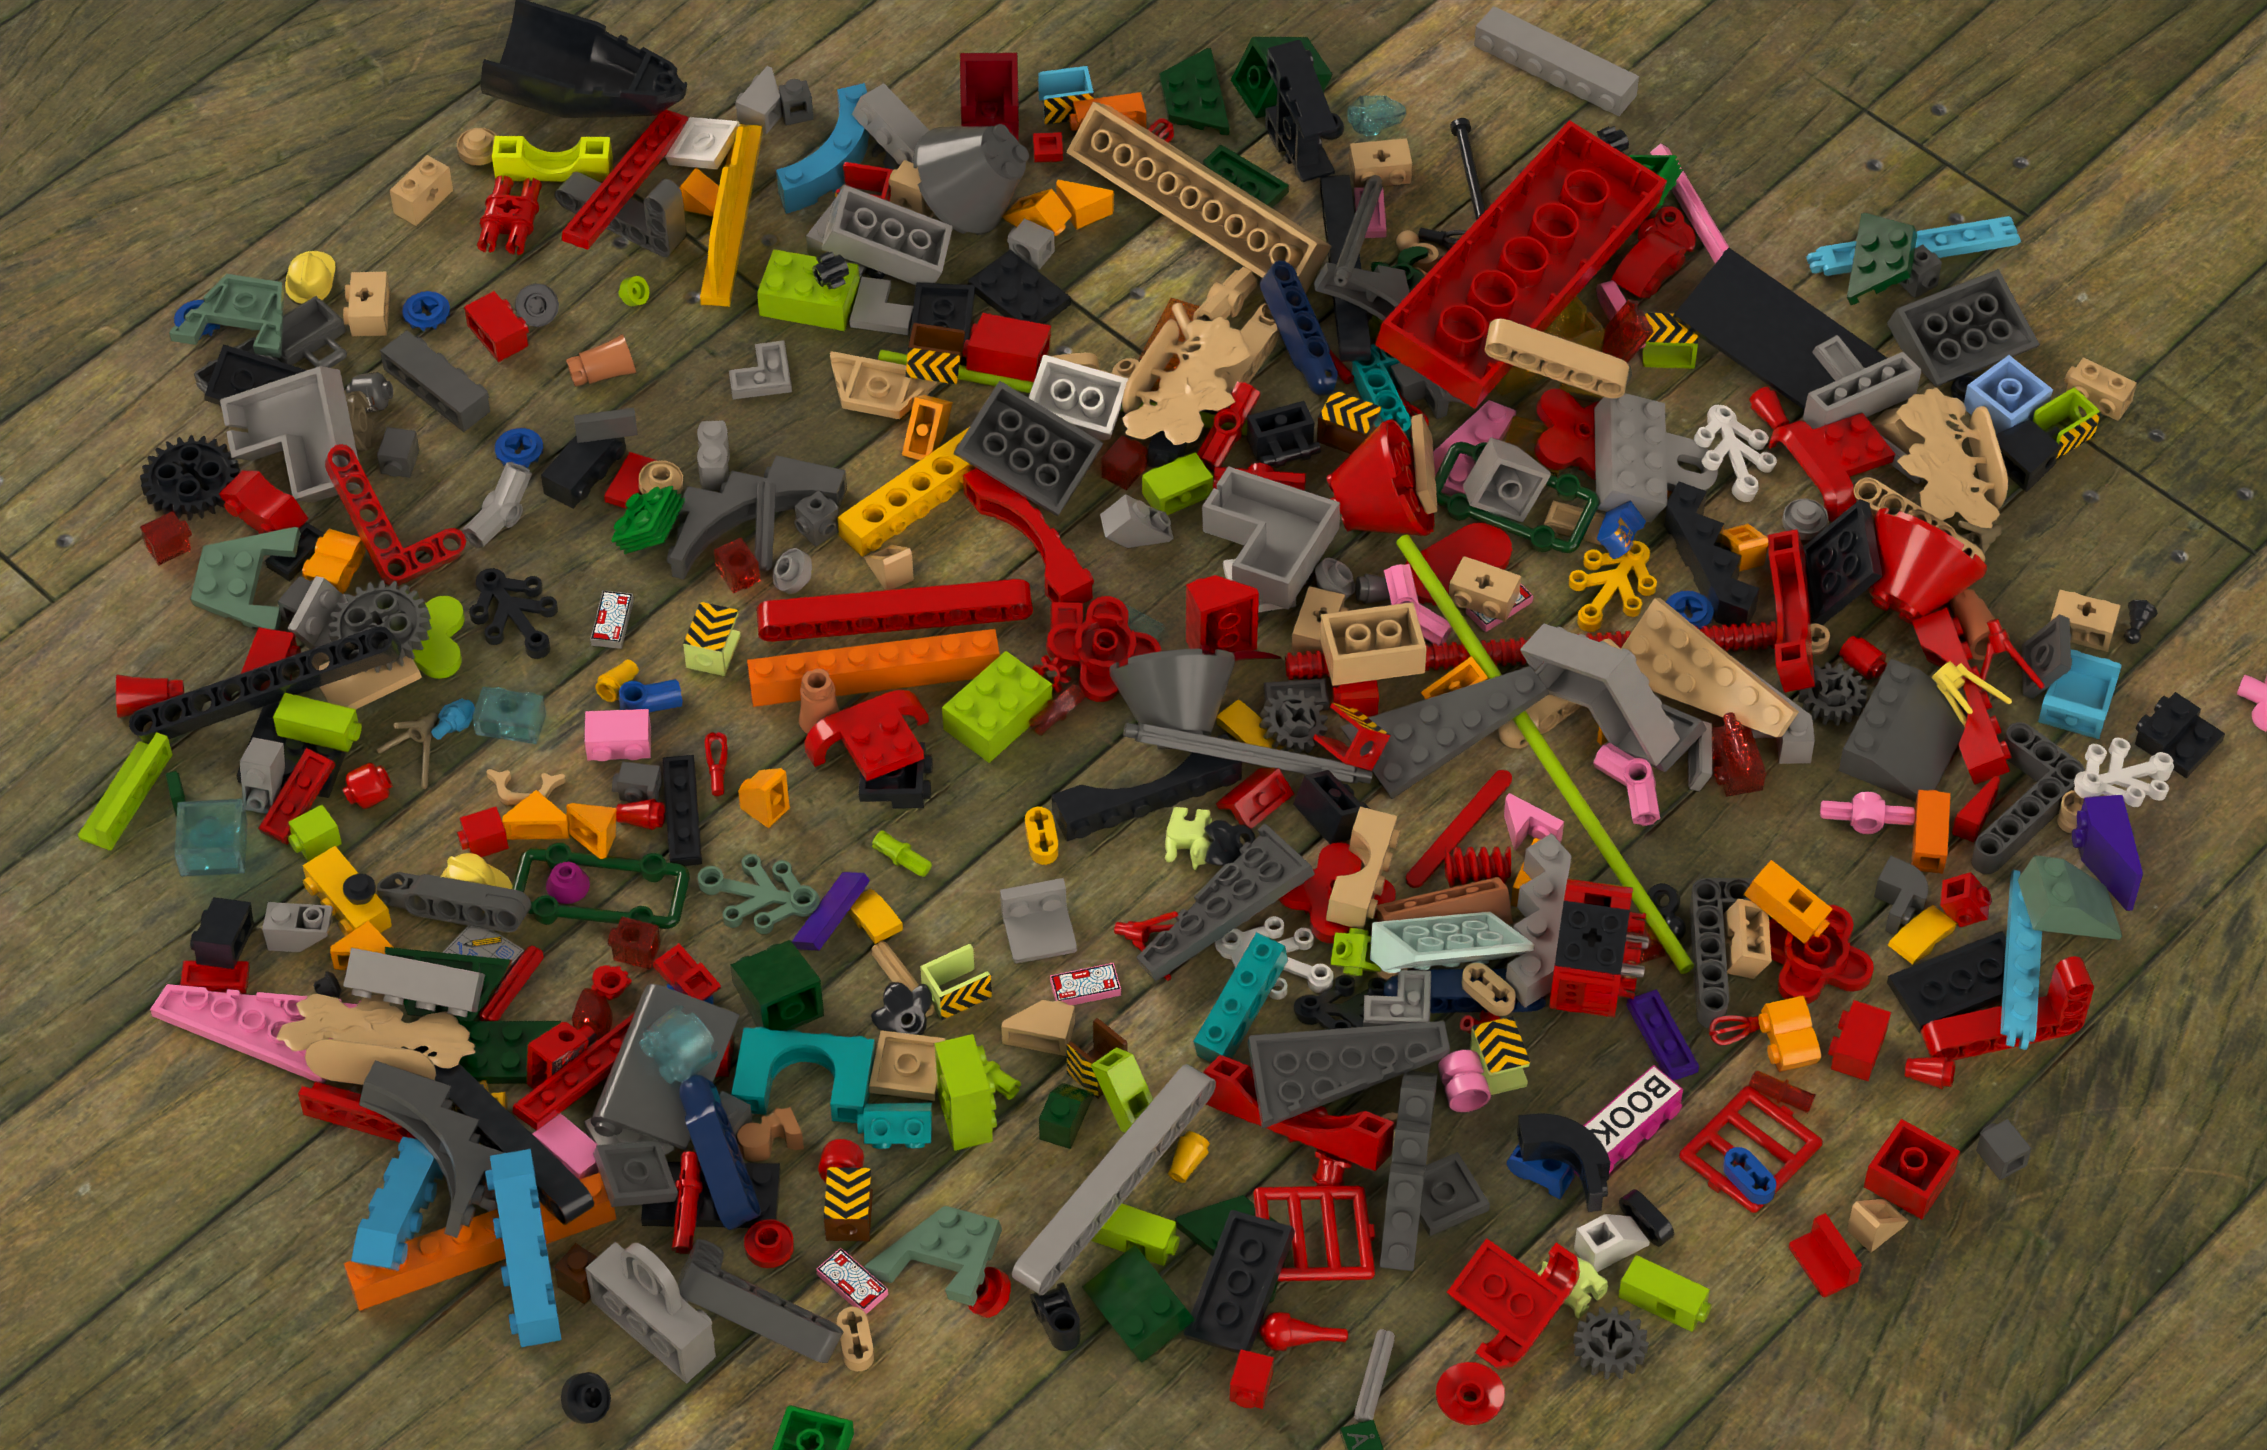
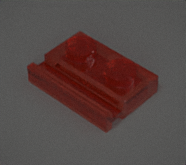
M1628 299L1595 339L1596 343L1601 345L1600 351L1602 353L1622 359L1628 363L1654 333L1644 312L1638 309V301Z

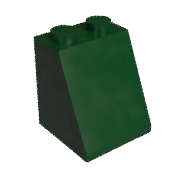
M1308 37L1251 38L1231 78V82L1255 118L1266 116V108L1277 105V87L1267 69V48L1301 40L1305 50L1309 49L1312 54L1313 67L1324 93L1333 74Z
M790 940L781 944H773L764 951L752 956H744L735 963L730 964L732 983L757 1027L788 1031L824 1016L821 980Z

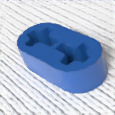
M1742 1147L1730 1149L1725 1154L1723 1171L1727 1178L1752 1203L1758 1205L1769 1203L1774 1198L1776 1191V1179L1749 1150ZM1733 1161H1735L1738 1164L1744 1162V1169L1740 1165L1734 1167ZM1755 1183L1760 1187L1766 1185V1191L1762 1188L1755 1190Z

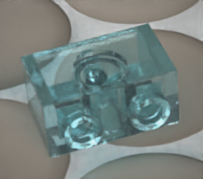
M482 686L472 716L476 735L537 744L546 717L544 697L531 692L521 693L500 687L489 688Z

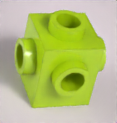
M1349 928V933H1335L1330 965L1342 967L1343 974L1362 976L1363 971L1381 972V968L1370 960L1372 936H1368L1369 931Z

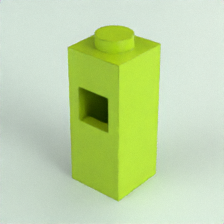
M284 693L273 716L277 736L344 752H349L353 741H357L361 734L362 726L358 722L356 709L289 693Z
M1116 1047L1091 1064V1067L1120 1130L1126 1133L1154 1099L1134 1055Z
M1122 1203L1091 1241L1124 1253L1133 1245H1136L1148 1261L1164 1266L1168 1256L1175 1255L1180 1237L1176 1236L1175 1221Z
M1635 1255L1621 1280L1618 1298L1693 1332L1698 1321L1705 1322L1712 1307V1304L1708 1303L1710 1289L1638 1255Z

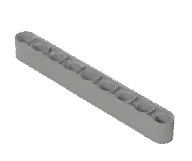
M1188 1064L1183 1065L1020 1256L1013 1268L1012 1278L1039 1295L1046 1294L1208 1102L1215 1090L1216 1081Z

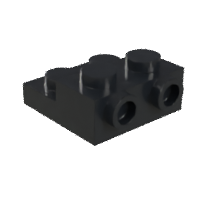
M2175 692L2170 698L2165 695L2160 698L2154 708L2155 713L2151 717L2145 714L2136 726L2138 734L2135 745L2152 756L2158 752L2170 755L2173 759V770L2187 779L2223 741L2225 733L2199 717L2201 708Z
M919 742L924 750L925 759L869 781H866L860 772V802L891 801L893 809L924 808L925 799H931V780H926V773L933 772L932 754L926 753L925 742Z

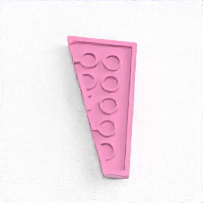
M167 984L150 1009L152 1017L299 1076L320 1083H325L327 1080L313 1073L307 1066L305 1060L306 1050L292 1051L286 1046L285 1041L276 1039L282 1025L305 1019L304 1016L300 1015L296 1003L307 999L308 996L257 992L256 995L240 994L239 990L228 989L226 993L207 991L205 987ZM343 1003L348 1008H354L358 1005L351 1003Z

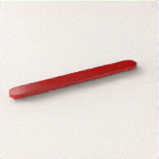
M1498 770L1406 874L1408 886L1419 888L1424 885L1444 862L1445 847L1448 848L1451 854L1455 847L1458 846L1511 785L1512 774L1509 771Z

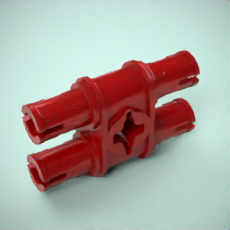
M498 176L495 179L492 194L485 201L486 209L484 215L480 218L482 231L477 247L481 251L486 252L489 243V253L494 252L498 235L509 234L505 247L510 254L515 255V250L518 246L517 255H521L524 252L527 236L534 231L533 222L535 215L539 212L540 206L537 200L542 184L539 180L533 178L531 187H529L531 179L527 178L523 182L521 196H511V189L514 185L513 180L505 176L503 184H501L502 176Z

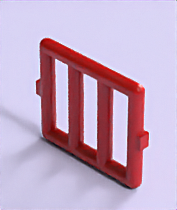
M1745 1086L1680 1151L1679 1158L1707 1179L1708 1186L1715 1192L1719 1193L1722 1190L1748 1211L1756 1213L1765 1204L1758 1205L1752 1203L1727 1177L1696 1154L1707 1143L1724 1156L1730 1149L1735 1148L1717 1134L1729 1122L1785 1164L1774 1175L1776 1179V1194L1821 1148L1823 1140L1793 1118L1794 1112L1785 1105L1780 1108L1753 1087ZM1748 1102H1751L1806 1144L1794 1155L1738 1112ZM1733 1161V1163H1735L1736 1165H1740L1744 1169V1162L1738 1164L1735 1161ZM1764 1185L1762 1189L1766 1191L1767 1186Z
M1362 1186L1258 1187L1254 1190L1256 1217L1270 1220L1268 1200H1287L1289 1223L1296 1231L1292 1240L1294 1268H1282L1277 1282L1371 1280L1374 1278L1375 1267L1371 1241L1375 1238L1374 1224H1369L1366 1192ZM1353 1199L1361 1266L1341 1267L1334 1200ZM1301 1200H1320L1328 1267H1308Z

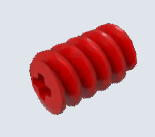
M1507 846L1503 856L1499 847L1493 848L1491 856H1489L1486 847L1480 848L1478 856H1476L1473 847L1467 848L1465 856H1463L1460 847H1455L1452 856H1450L1448 848L1445 847V878L1450 888H1453L1456 878L1460 879L1462 885H1466L1469 878H1472L1473 882H1479L1482 878L1487 880L1499 877L1506 885L1507 879L1511 877L1510 846Z

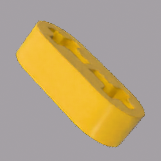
M1045 807L1031 808L1025 815V831L1030 856L1038 864H1051L1057 859L1059 852L1053 815ZM1035 820H1041L1043 830H1038ZM1041 841H1045L1048 849L1047 852H1042L1040 848Z

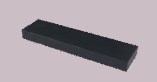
M694 755L663 757L670 863L684 866L701 865L702 853Z

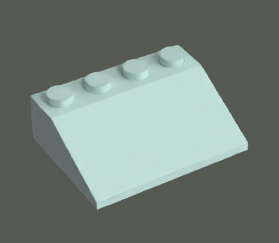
M1491 912L1373 922L1370 960L1385 972L1398 973L1403 968L1428 970L1434 965L1458 967L1460 963L1465 962L1487 964L1489 960L1504 959L1533 951L1534 944Z

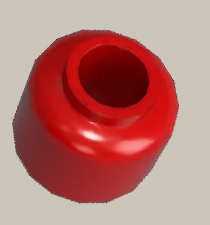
M370 762L346 775L347 786L343 788V792L351 805L357 803L362 809H368L386 800L390 795L389 789L393 785L382 765L376 766Z
M835 1139L828 1142L823 1148L818 1166L821 1179L826 1183L827 1169L830 1167L862 1168L865 1159L863 1150L858 1144L847 1139Z

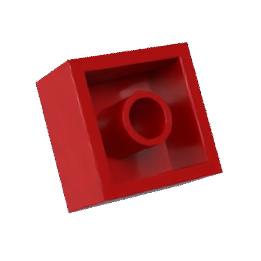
M1901 1119L1869 1164L1864 1188L1923 1220L1955 1173L1960 1151Z

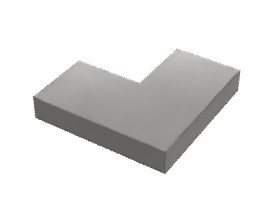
M862 277L850 317V327L908 335L912 321L913 306L887 303L891 289V280Z
M785 341L755 344L758 367L729 370L733 399L792 392Z
M1401 970L1398 972L1397 996L1364 995L1363 1027L1430 1022L1431 971Z

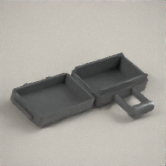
M315 296L283 316L281 357L260 356L289 365H294L303 358H306L315 367L331 368L347 357L346 350L334 341V339L346 332L344 320L321 299ZM250 338L234 348L255 354L253 344L256 338ZM328 344L334 352L319 361L312 353ZM218 358L208 362L206 366L194 373L196 385L204 394L206 393Z

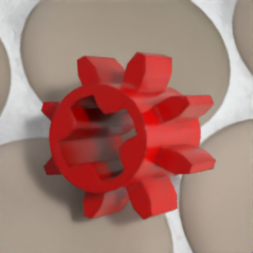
M1044 655L1041 657L1043 666L1036 664L1032 669L1052 683V687L1058 693L1062 690L1060 682L1068 683L1071 681V678L1066 675L1067 669L1071 665H1064L1060 661L1061 655H1057L1051 661L1049 656ZM1055 670L1057 676L1048 677L1046 672Z

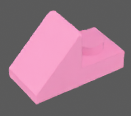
M1510 793L1506 796L1504 817L1515 851L1528 834L1533 838L1541 840L1552 833L1561 842L1564 821Z

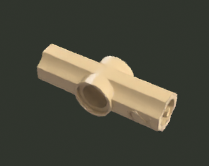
M1242 267L1240 270H1235L1223 284L1214 283L1207 295L1206 301L1194 312L1193 321L1197 319L1212 321L1220 316L1224 319L1228 316L1236 317L1242 309L1244 299L1257 287L1258 279L1253 275V272L1246 267Z

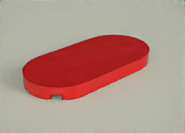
M1473 523L1460 528L1422 550L1421 554L1449 594L1450 581L1463 556L1504 570L1508 566L1512 555V543L1509 536L1502 529L1487 523ZM1411 567L1419 603L1424 604L1427 602L1437 605Z

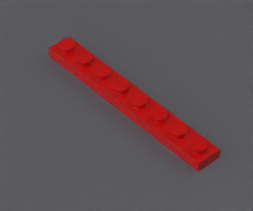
M667 109L661 112L563 229L561 241L588 250L668 153L690 117Z

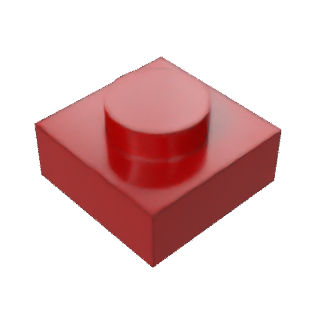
M1062 132L1033 133L1034 163L1063 161Z
M1051 603V629L1060 623L1083 624V603Z

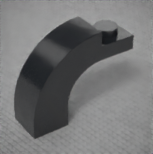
M1545 1113L1518 1115L1517 1136L1523 1162L1553 1159L1568 1164L1577 1172L1581 1179L1588 1212L1602 1211L1603 1197L1608 1196L1607 1180H1609L1610 1159L1605 1147L1596 1135L1582 1124L1560 1115Z

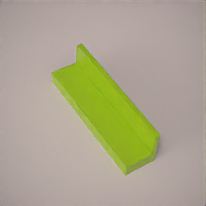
M156 732L149 744L142 741L137 742L78 833L79 840L110 851L113 849L173 755L168 736Z

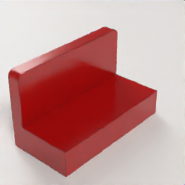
M1259 768L1220 799L1216 805L1218 809L1231 810L1240 825H1245L1252 829L1293 796L1294 792L1279 768Z
M1826 1213L1814 1218L1810 1233L1789 1243L1790 1251L1822 1297H1828L1858 1282L1862 1264Z

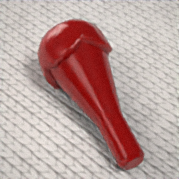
M1273 1312L1269 1314L1259 1329L1264 1344L1276 1351H1286L1287 1347L1318 1341L1346 1342L1348 1340V1331L1344 1328L1320 1327L1292 1318L1290 1313Z

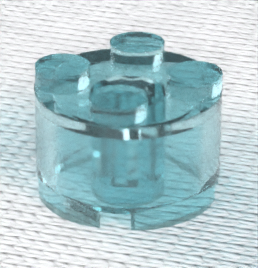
M681 1005L674 1006L645 1028L643 1031L644 1038L639 1041L642 1051L647 1056L654 1058L660 1066L659 1072L661 1076L670 1084L674 1081L682 1083L683 1080H688L714 1061L718 1055L717 1050L713 1053L711 1051L710 1045L714 1043V1040L706 1026L694 1013L691 1012L686 1015L681 1012L684 1008Z

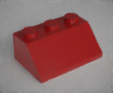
M1217 575L1199 578L1192 583L1186 584V643L1189 648L1200 649V645H1208L1212 653H1215L1217 649L1228 652L1257 650L1259 592L1257 588Z

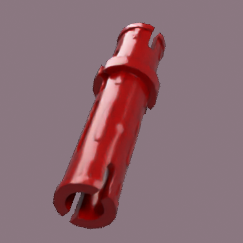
M692 1151L681 1154V1171L679 1180L676 1181L678 1199L671 1250L679 1254H690L693 1248L697 1202L703 1187L700 1182L702 1167L697 1153Z

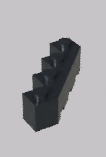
M1678 481L1667 502L1664 526L1668 534H1672L1677 544L1676 549L1685 566H1689L1694 576L1693 581L1700 594L1710 601L1713 607L1715 622L1722 625L1726 624L1727 627H1730L1731 624H1736L1737 627H1740L1741 623H1746L1748 626L1756 611L1760 588L1738 580L1742 555L1720 548L1724 523L1703 516L1707 491Z

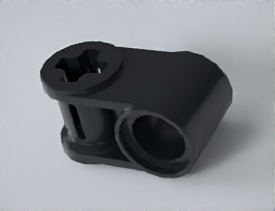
M1063 1282L1058 1283L1057 1288L1049 1290L1044 1295H1038L1036 1292L1030 1294L1034 1312L1040 1323H1042L1051 1344L1060 1351H1070L1076 1348L1081 1340L1080 1318ZM1065 1327H1066V1328H1070L1069 1330H1065V1331H1064V1330H1060L1061 1328H1065Z

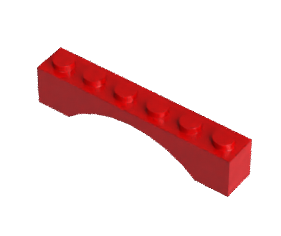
M978 468L963 475L964 495L980 514L994 517L1010 524L1022 532L1034 544L1045 566V595L1051 602L1084 604L1093 599L1092 585H1094V579L1087 568L1083 569L1080 566L1073 550L1067 549L1062 544L1058 532L1054 528H1049L1038 508H1033L1026 497Z
M1798 529L1767 535L1777 613L1775 660L1784 692L1815 687L1806 558Z
M1944 608L1912 621L1928 662L1939 667L1944 666L1949 661L1955 666L1962 663L1968 671L1981 678L1977 666L1970 668L1968 660L1973 659L1967 641L1961 643L1958 637L1964 634L1958 617L1951 619L1948 609ZM1963 676L1962 679L1965 683L1962 688L1965 691L1967 703L1972 708L1973 713H1967L1965 729L1958 745L1972 781L1976 785L1992 779L1994 776L2010 772L2006 760L2012 757L2006 741H1998L1997 734L2002 733L1996 715L1991 717L1988 715L1987 710L1993 707L1986 690L1980 692L1977 684Z
M1219 1055L1203 1071L1204 1074L1216 1081L1215 1090L1206 1105L1261 1126L1251 1067ZM1307 1111L1266 1128L1277 1134L1300 1141L1305 1145L1328 1152L1333 1156L1376 1171L1392 1155L1395 1122L1367 1111L1345 1116L1322 1115Z

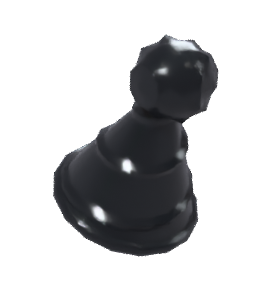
M2132 600L2128 603L2131 629H2127L2124 634L2127 643H2138L2141 639L2140 629L2158 614L2155 606L2147 600Z

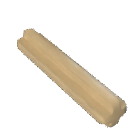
M881 941L872 947V956L892 982L904 984L911 992L919 986L886 942ZM933 1002L925 1014L926 1018L935 1012Z

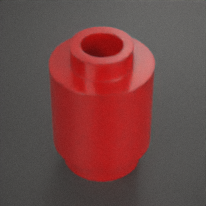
M1851 636L1843 644L1839 652L1843 662L1867 680L1873 677L1878 678L1887 667L1885 662L1886 654L1862 637Z

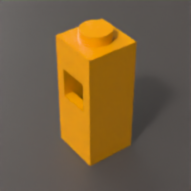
M1772 860L1756 876L1744 893L1748 899L1804 944L1812 935L1818 938L1830 924L1826 918L1832 911V908Z

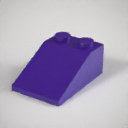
M2123 794L2085 797L2081 811H2077V828L2072 830L2073 847L2079 849L2081 861L2107 887V890L2126 911L2133 910L2143 871Z

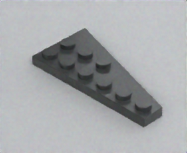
M1531 666L1369 717L1370 720L1391 735L1372 772L1391 799H1393L1549 695L1548 689ZM1351 723L1341 726L1344 734L1352 743L1359 729ZM1372 741L1362 746L1361 756L1370 752L1373 746Z
M1264 823L1258 829L1260 835L1253 843L1246 842L1239 849L1241 855L1233 863L1225 864L1194 897L1196 902L1188 911L1182 909L1176 917L1177 922L1169 931H1161L1136 957L1140 966L1155 981L1168 975L1172 970L1190 958L1195 957L1200 951L1223 938L1227 933L1248 921L1267 906L1275 903L1295 887L1302 885L1304 881L1315 875L1312 866Z
M1445 1021L1249 1035L1248 1047L1262 1129L1444 1058L1450 1051Z

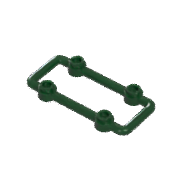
M1461 441L1451 445L1435 476L1437 505L1447 508L1451 518L1460 521L1470 517L1530 540L1533 548L1538 552H1548L1554 549L1562 553H1572L1578 549L1599 507L1600 501L1596 492L1580 486L1579 479L1573 474H1564L1560 477L1551 475L1545 485L1556 489L1557 495L1562 500L1571 501L1580 498L1587 501L1569 541H1565L1555 537L1553 529L1549 526L1540 525L1533 529L1494 513L1470 506L1465 494L1457 493L1451 497L1441 494L1459 454L1472 457L1475 464L1487 442H1482L1475 446Z
M554 843L547 849L530 848L525 850L520 856L512 889L523 893L532 861L547 862L551 869L560 863L572 862L580 866L641 872L643 878L649 882H658L665 875L677 876L669 914L666 917L653 915L652 910L646 906L634 907L630 912L558 905L554 897L544 895L531 902V909L528 914L534 915L535 919L541 924H552L559 917L629 925L630 930L635 934L646 935L653 928H673L681 919L690 873L684 865L668 863L660 854L650 853L642 859L613 856L599 859L594 854L571 852L570 847L564 843Z

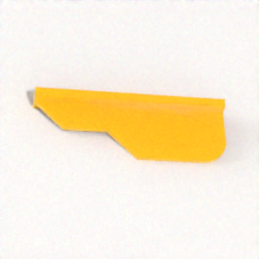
M744 124L738 126L735 142L728 152L726 166L722 169L710 231L708 258L700 294L701 305L730 307L763 135L762 126Z

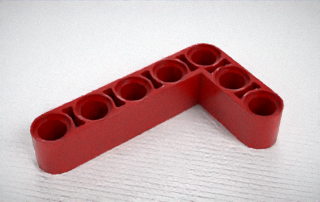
M343 444L335 445L330 449L325 460L326 471L385 584L390 586L396 581L397 585L400 586L460 557L466 546V538L462 531L456 528L445 529L403 549L354 451L349 446ZM337 455L343 456L347 459L348 465L338 467L333 463L332 458ZM351 482L360 485L362 492L360 494H351L347 490L346 485ZM366 509L370 510L375 514L376 519L371 522L365 521L361 518L360 512ZM376 537H384L389 541L390 546L386 549H380L375 545L374 539ZM448 538L455 540L458 544V549L454 551L446 549L443 545V540ZM424 551L429 554L431 561L426 564L421 563L416 559L415 553ZM390 564H398L403 569V574L401 576H393L388 571V566Z
M2077 956L2065 958L2055 966L2047 996L2038 998L2036 1037L2034 1042L2029 1041V1044L2068 1036L2078 1032L2084 1026L2094 985L2082 958ZM2002 1006L1935 1020L1926 1024L1921 1029V1035L1930 1057H1947L1950 1061L2019 1047V1039L2016 1038L2014 1047L2007 1046V1036L2000 1034Z

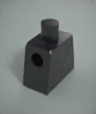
M2028 420L1996 434L2007 476L2025 492L2030 490L2056 464L2060 448L2056 440L2060 429L2054 425L2046 430H2042L2036 423Z

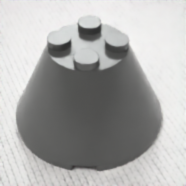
M1003 124L996 126L937 127L928 131L919 139L914 150L913 167H918L921 180L918 184L919 190L935 215L944 223L953 226L952 229L960 233L971 232L976 233L978 236L988 233L1000 223L1025 172L1029 153Z
M1202 649L1160 651L1128 658V665L1120 668L1119 663L1116 662L1110 666L1109 672L1110 677L1138 723L1209 736L1214 727L1235 665V656L1231 652L1218 649L1215 650V655H1202ZM1157 746L1158 749H1172V748Z

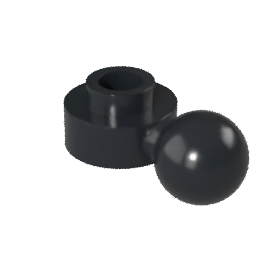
M1656 884L1649 889L1647 894L1676 938L1680 940L1686 932L1684 921L1680 917L1675 916V912L1680 906V895L1675 888L1668 884ZM1668 896V905L1662 907L1660 900L1662 897Z

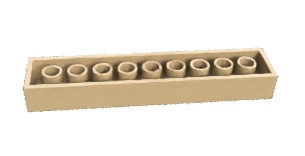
M1097 102L1092 103L1066 152L1262 278L1274 262L1279 260L1288 262L1295 269L1305 294L1332 247L1109 105Z

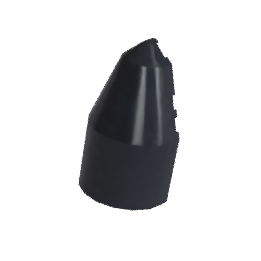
M515 0L511 28L501 61L496 63L484 59L480 87L482 94L558 117L596 118L656 116L684 99L687 82L683 83L677 75L678 69L672 62L645 47L639 50L628 43L627 37L623 35L616 37L606 31V26L597 21L527 0Z

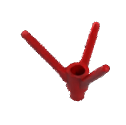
M1999 619L1988 621L1987 625L1990 631L1988 638L1990 642L1987 643L1986 655L1980 672L1981 679L1986 680L1993 654L2007 651L2039 689H2043L2045 687L2044 683L2009 641L2006 629H2002Z
M1173 911L1141 922H1117L1114 927V933L1125 936L1126 940H1131L1132 944L1142 952L1147 947L1145 943L1148 941L1151 933L1169 931L1174 925L1156 924L1176 918L1178 913ZM1170 974L1163 976L1167 981L1172 979Z

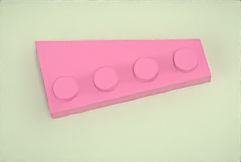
M1488 400L1433 451L1435 476L1448 449L1454 443L1462 441L1476 446L1482 442L1488 443L1490 437L1502 441L1516 418V410ZM1459 454L1441 491L1442 493L1450 496L1457 493L1466 495L1463 484L1475 465L1472 457Z

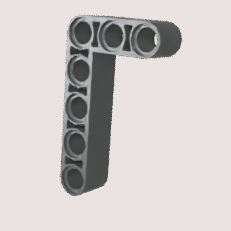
M573 172L555 191L554 195L561 206L577 214L602 183L582 173ZM663 179L644 199V204L630 198L606 229L662 257H668L687 236L683 196L680 188L673 181Z
M2016 722L2007 728L2004 740L2012 757L2007 760L2037 783L1976 839L1971 863L1973 868L1982 874H1992L1999 870L2057 816L2063 796L2067 792L2074 790L2076 775L2079 772L2085 771L2080 761L2026 723Z
M1702 878L1693 884L1689 911L1696 1014L1698 1022L1705 1028H1709L1713 1019L1727 1015L1729 1003L1723 914L1737 901L1736 899L1751 901L1744 893L1755 878ZM1725 1022L1718 1023L1715 1029L1721 1027Z
M703 1239L696 1240L680 1274L678 1287L683 1298L821 1363L829 1362L844 1333L838 1325L722 1270L723 1250L709 1241Z

